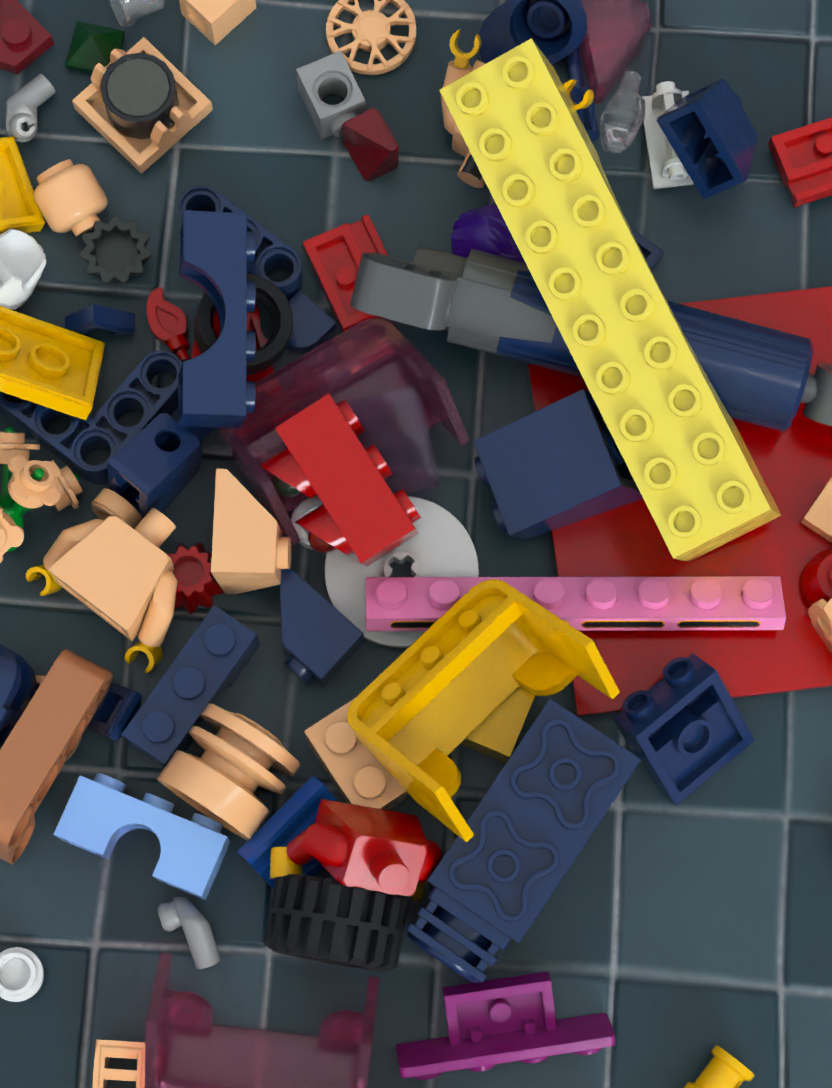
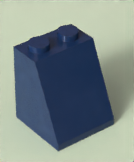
M584 389L473 441L479 455L474 459L476 470L482 481L486 485H490L496 503L492 505L494 517L499 527L504 532H508L509 536L527 540L643 499L591 393Z

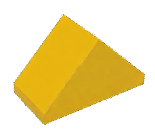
M519 686L460 745L507 763L535 695Z

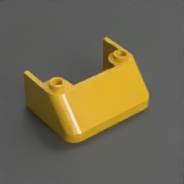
M490 579L472 587L351 702L347 710V721L359 740L408 794L467 843L474 834L451 800L460 787L461 773L454 761L448 757L462 741L519 686H522L534 695L549 696L558 693L576 676H579L612 700L620 691L592 639L508 583L498 579Z

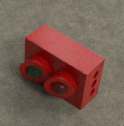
M328 393L275 427L287 448L259 466L272 474V485L278 494L284 497H293L303 493L311 499L318 495L322 501V505L295 522L309 531L308 542L315 551L330 553L338 549L346 555L354 552L361 564L369 566L419 534L413 525L415 521L421 518L403 488L393 494L385 481L393 473L376 446L372 444L365 449L357 436L364 432L365 429L346 399L336 405Z

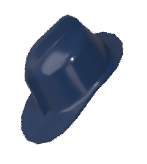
M508 0L497 7L484 20L479 32L482 40L479 52L486 64L532 38L551 65L571 54L582 44L587 32L586 11L580 0Z

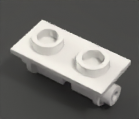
M672 81L661 82L656 85V92L653 95L640 97L653 189L694 184L656 121L660 115L678 100L689 94V91L676 89L675 83Z

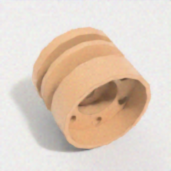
M208 703L201 716L218 731L217 734L213 735L198 726H192L189 734L205 752L201 758H198L192 754L176 750L157 780L202 814L223 824L224 828L241 838L250 840L270 813L264 803L254 795L257 787L259 786L278 794H282L286 789L285 784L269 772V769L273 767L286 775L294 776L301 765L284 748L280 740L268 730L242 714L229 712Z

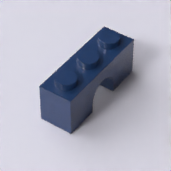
M213 605L121 734L127 743L163 768H165L176 750L186 752L194 740L189 731L192 726L200 727L203 719L201 713L207 704H212L227 685L232 687L260 647L257 633Z

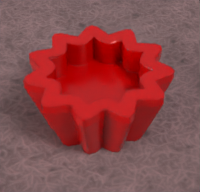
M179 542L175 553H166L172 560L174 566L173 574L178 581L174 609L184 606L189 614H193L199 605L212 608L213 596L224 593L211 573L212 552H205L201 542L196 543L191 548Z

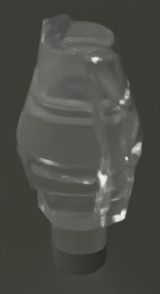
M625 71L622 73L619 90L614 92L600 118L601 148L605 152L622 153L626 148L631 147L645 118V100L638 94L641 76L635 71Z

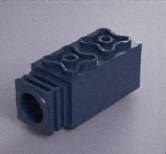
M549 699L466 822L474 836L467 843L457 836L427 880L434 885L427 896L431 901L427 907L420 906L416 912L420 916L416 923L412 921L405 930H407L408 938L465 979L473 983H483L488 975L484 971L488 964L494 967L498 961V957L495 955L498 949L505 950L512 939L517 943L521 942L641 759L552 699Z

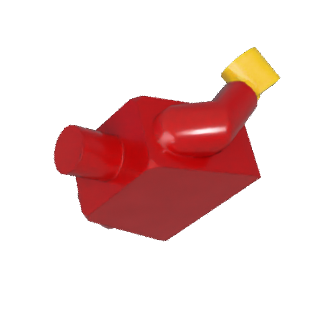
M321 799L314 824L291 840L287 847L271 848L270 879L288 874L302 875V865L315 858L342 885L384 892L389 895L413 897V901L421 902L425 882L440 863L442 853L437 843L425 838L420 821L416 815Z

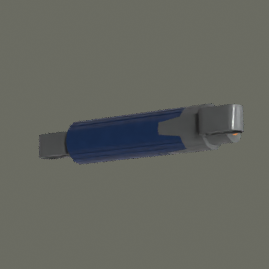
M421 245L417 249L413 262L378 253H362L350 306L354 309L419 328L436 331L445 330L448 331L447 342L583 378L526 263L471 249L468 258ZM667 301L699 363L731 418L784 432L791 427L801 402L805 403L803 409L804 416L816 422L832 426V364L818 363L815 374L809 373L813 356V344L809 338Z

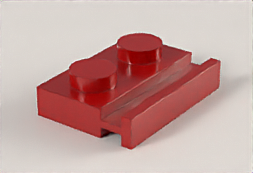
M832 117L770 138L768 147L785 188L788 187L791 194L793 208L832 195Z
M369 214L362 216L361 220L350 225L348 223L302 242L304 253L343 335L382 319V317L361 312L350 306L362 253H378L388 256Z

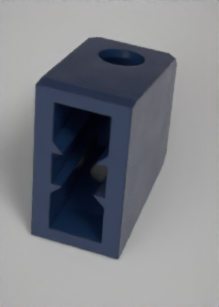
M720 79L682 97L657 118L656 121L703 200L747 180L758 138L753 125L742 108L740 97L732 91L726 80Z
M160 413L108 461V489L126 499L140 513L142 518L146 516L151 508H155L163 513L200 470L202 442L214 428L178 426V422L169 414Z

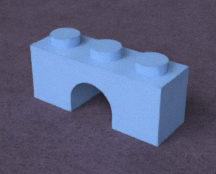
M97 772L94 781L81 775L79 776L53 835L64 842L109 860L117 841L125 833L136 829L151 831L158 837L161 847L160 858L152 876L160 882L206 900L231 842L227 836L220 834L223 824L197 813L193 814L191 821L172 814L175 806L173 803L149 793H145L142 801L123 793L126 784Z

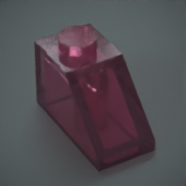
M580 0L587 14V32L580 46L588 83L594 93V104L604 102L640 52L644 34L651 30V18L647 2L640 3L639 0Z

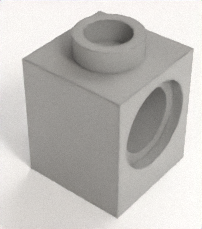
M342 51L296 69L298 92L321 140L331 135L342 137L343 123L366 111L365 98ZM330 94H337L345 99L336 105H329L322 101L325 96Z

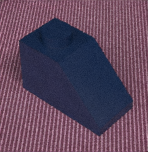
M291 568L281 569L282 646L284 654L289 658L284 665L304 684L307 685L313 679L323 688L364 643V633Z

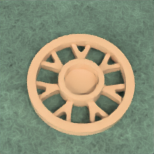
M339 0L331 9L326 23V38L332 54L342 51L344 55V53L351 51L349 58L344 55L345 60L352 72L363 75L384 74L404 63L414 48L417 35L414 14L405 0H374V10L364 12L360 9L359 0ZM390 2L399 10L387 18L381 13V10ZM344 9L356 16L352 24L338 20L339 15ZM409 25L408 37L392 35L390 26ZM346 33H352L354 41L338 48L334 38ZM389 43L398 54L386 61L379 50ZM398 43H405L403 49L398 45ZM359 48L371 52L368 64L354 61ZM378 58L381 62L379 64H373L374 59Z

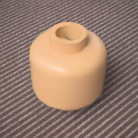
M68 159L52 166L37 176L36 179L39 185L33 192V198L52 231L65 233L72 230L77 238L94 229L95 221H100L98 215L107 207L108 199L92 170L87 165H74L72 160Z

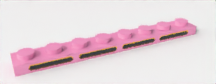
M780 576L366 577V631H427L472 587L490 579H498L508 583L578 631L784 630L786 621Z

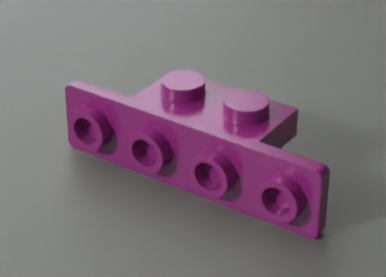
M546 971L487 980L483 983H467L442 987L448 1036L401 1043L396 1045L401 1078L413 1077L418 1080H429L438 1077L442 1072L462 1069L480 1072L489 1070L496 1064L514 1061L538 1063L546 1060L549 1056L566 1053L591 1055L599 1052L602 1048L616 1045V1041L607 1013L556 1020L551 978L549 972Z

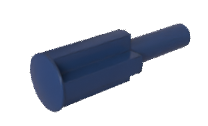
M577 47L571 54L566 56L569 80H577L576 85L570 92V97L574 103L579 104L583 100L586 91L592 88L584 84L580 51ZM593 99L589 107L576 111L591 142L596 141L600 137Z

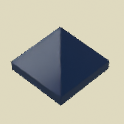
M111 682L106 696L87 728L114 741L123 737L121 734L140 709L142 695L137 691Z

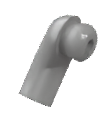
M43 74L37 75L6 101L5 128L9 136H14L17 142H28L33 139L38 130L37 108L56 93L52 84Z
M173 897L174 901L159 905L157 911L164 930L173 931L182 926L196 969L208 968L221 961L210 923L187 898Z

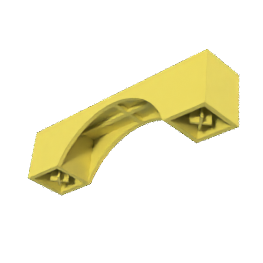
M533 39L525 41L440 89L439 91L673 559L690 562L782 516L734 421L709 381L654 278L614 196L602 168L599 155L554 67Z

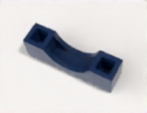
M184 210L179 226V277L194 283L210 297L218 313L220 331L219 338L206 352L182 363L178 375V426L241 428L246 413H254L256 388L254 381H246V362H254L255 331H247V312H254L256 286L255 281H247V262L254 263L256 236L255 232L247 231V213Z

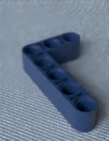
M158 350L148 354L92 418L88 416L87 421L27 400L19 404L11 403L8 401L10 395L1 391L0 412L85 480L93 484L104 485L108 483V461L160 413L164 412L171 416L177 409L178 375L182 362L175 354L169 351ZM171 372L176 375L174 383L169 387L156 388L151 385L153 377L158 373ZM136 409L144 413L141 421L134 426L126 427L118 423L121 414L127 410ZM58 417L71 419V424L65 432L61 434H50L47 432V427L53 419ZM105 447L111 451L108 460L103 464L96 466L85 462L86 456L94 448Z

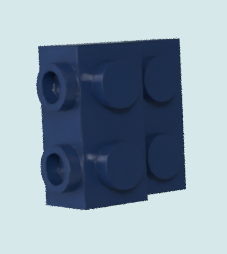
M693 653L688 658L679 657L670 661L663 669L664 677L649 690H639L630 694L623 702V711L613 718L633 754L646 764L663 795L675 806L755 741L717 670Z

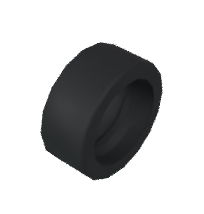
M247 274V281H255V301L261 303L269 311L273 321V328L269 341L261 349L255 351L254 362H246V375L248 376L267 370L281 357L293 331V312L286 295L272 281L256 274ZM205 292L194 317V338L201 354L206 352L218 339L213 328V317L216 308Z

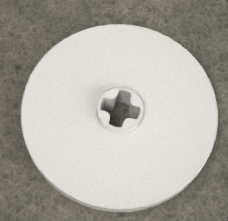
M408 496L421 517L413 523L419 534L369 566L361 564L354 552L346 555L332 545H329L325 559V583L331 604L364 633V639L392 648H409L426 631H366V577H392L393 569L390 564L395 562L401 566L406 561L412 563L410 572L412 577H478L479 575L478 559L474 544L459 520L443 507L431 501Z

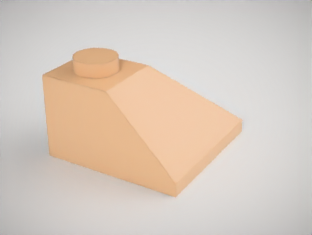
M216 469L211 558L212 575L225 594H240L280 585L281 569H290V537H283V532L277 520L227 469Z

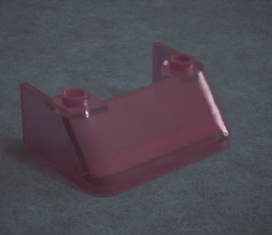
M371 318L362 321L255 383L254 413H246L241 428H217L260 503L277 520L283 535L290 537L291 545L301 540L287 512L298 507L306 495L261 468L260 464L287 448L275 427L328 393L336 405L344 399L348 402L365 429L364 432L357 436L359 440L387 423L398 434L414 436L425 433L431 426L440 422L461 446L470 441L445 379L397 328L384 318Z
M161 952L146 1016L145 1088L368 1087L380 978L370 976L368 978L364 1013L343 1010L327 1015L320 1024L319 1037L213 1025V1009L199 995L192 992L171 991L172 954Z

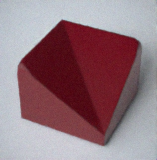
M375 107L343 123V144L365 181H372L397 168L399 163V145L378 109L376 110Z

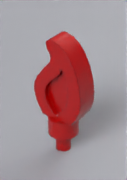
M158 287L150 293L147 300L146 312L148 323L154 337L160 343L168 345L170 352L177 355L183 363L190 360L187 353L190 345L186 339L188 322L180 308L164 300V291L161 287Z

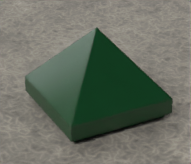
M77 21L65 63L66 68L93 73L94 67L98 63L106 67L110 63L111 51L115 48L121 49L125 35L124 31Z

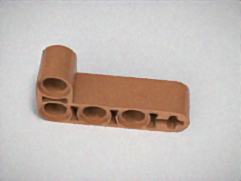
M68 649L63 650L57 657L0 749V859L12 865L19 859L33 834L36 810L102 703L113 679V672Z

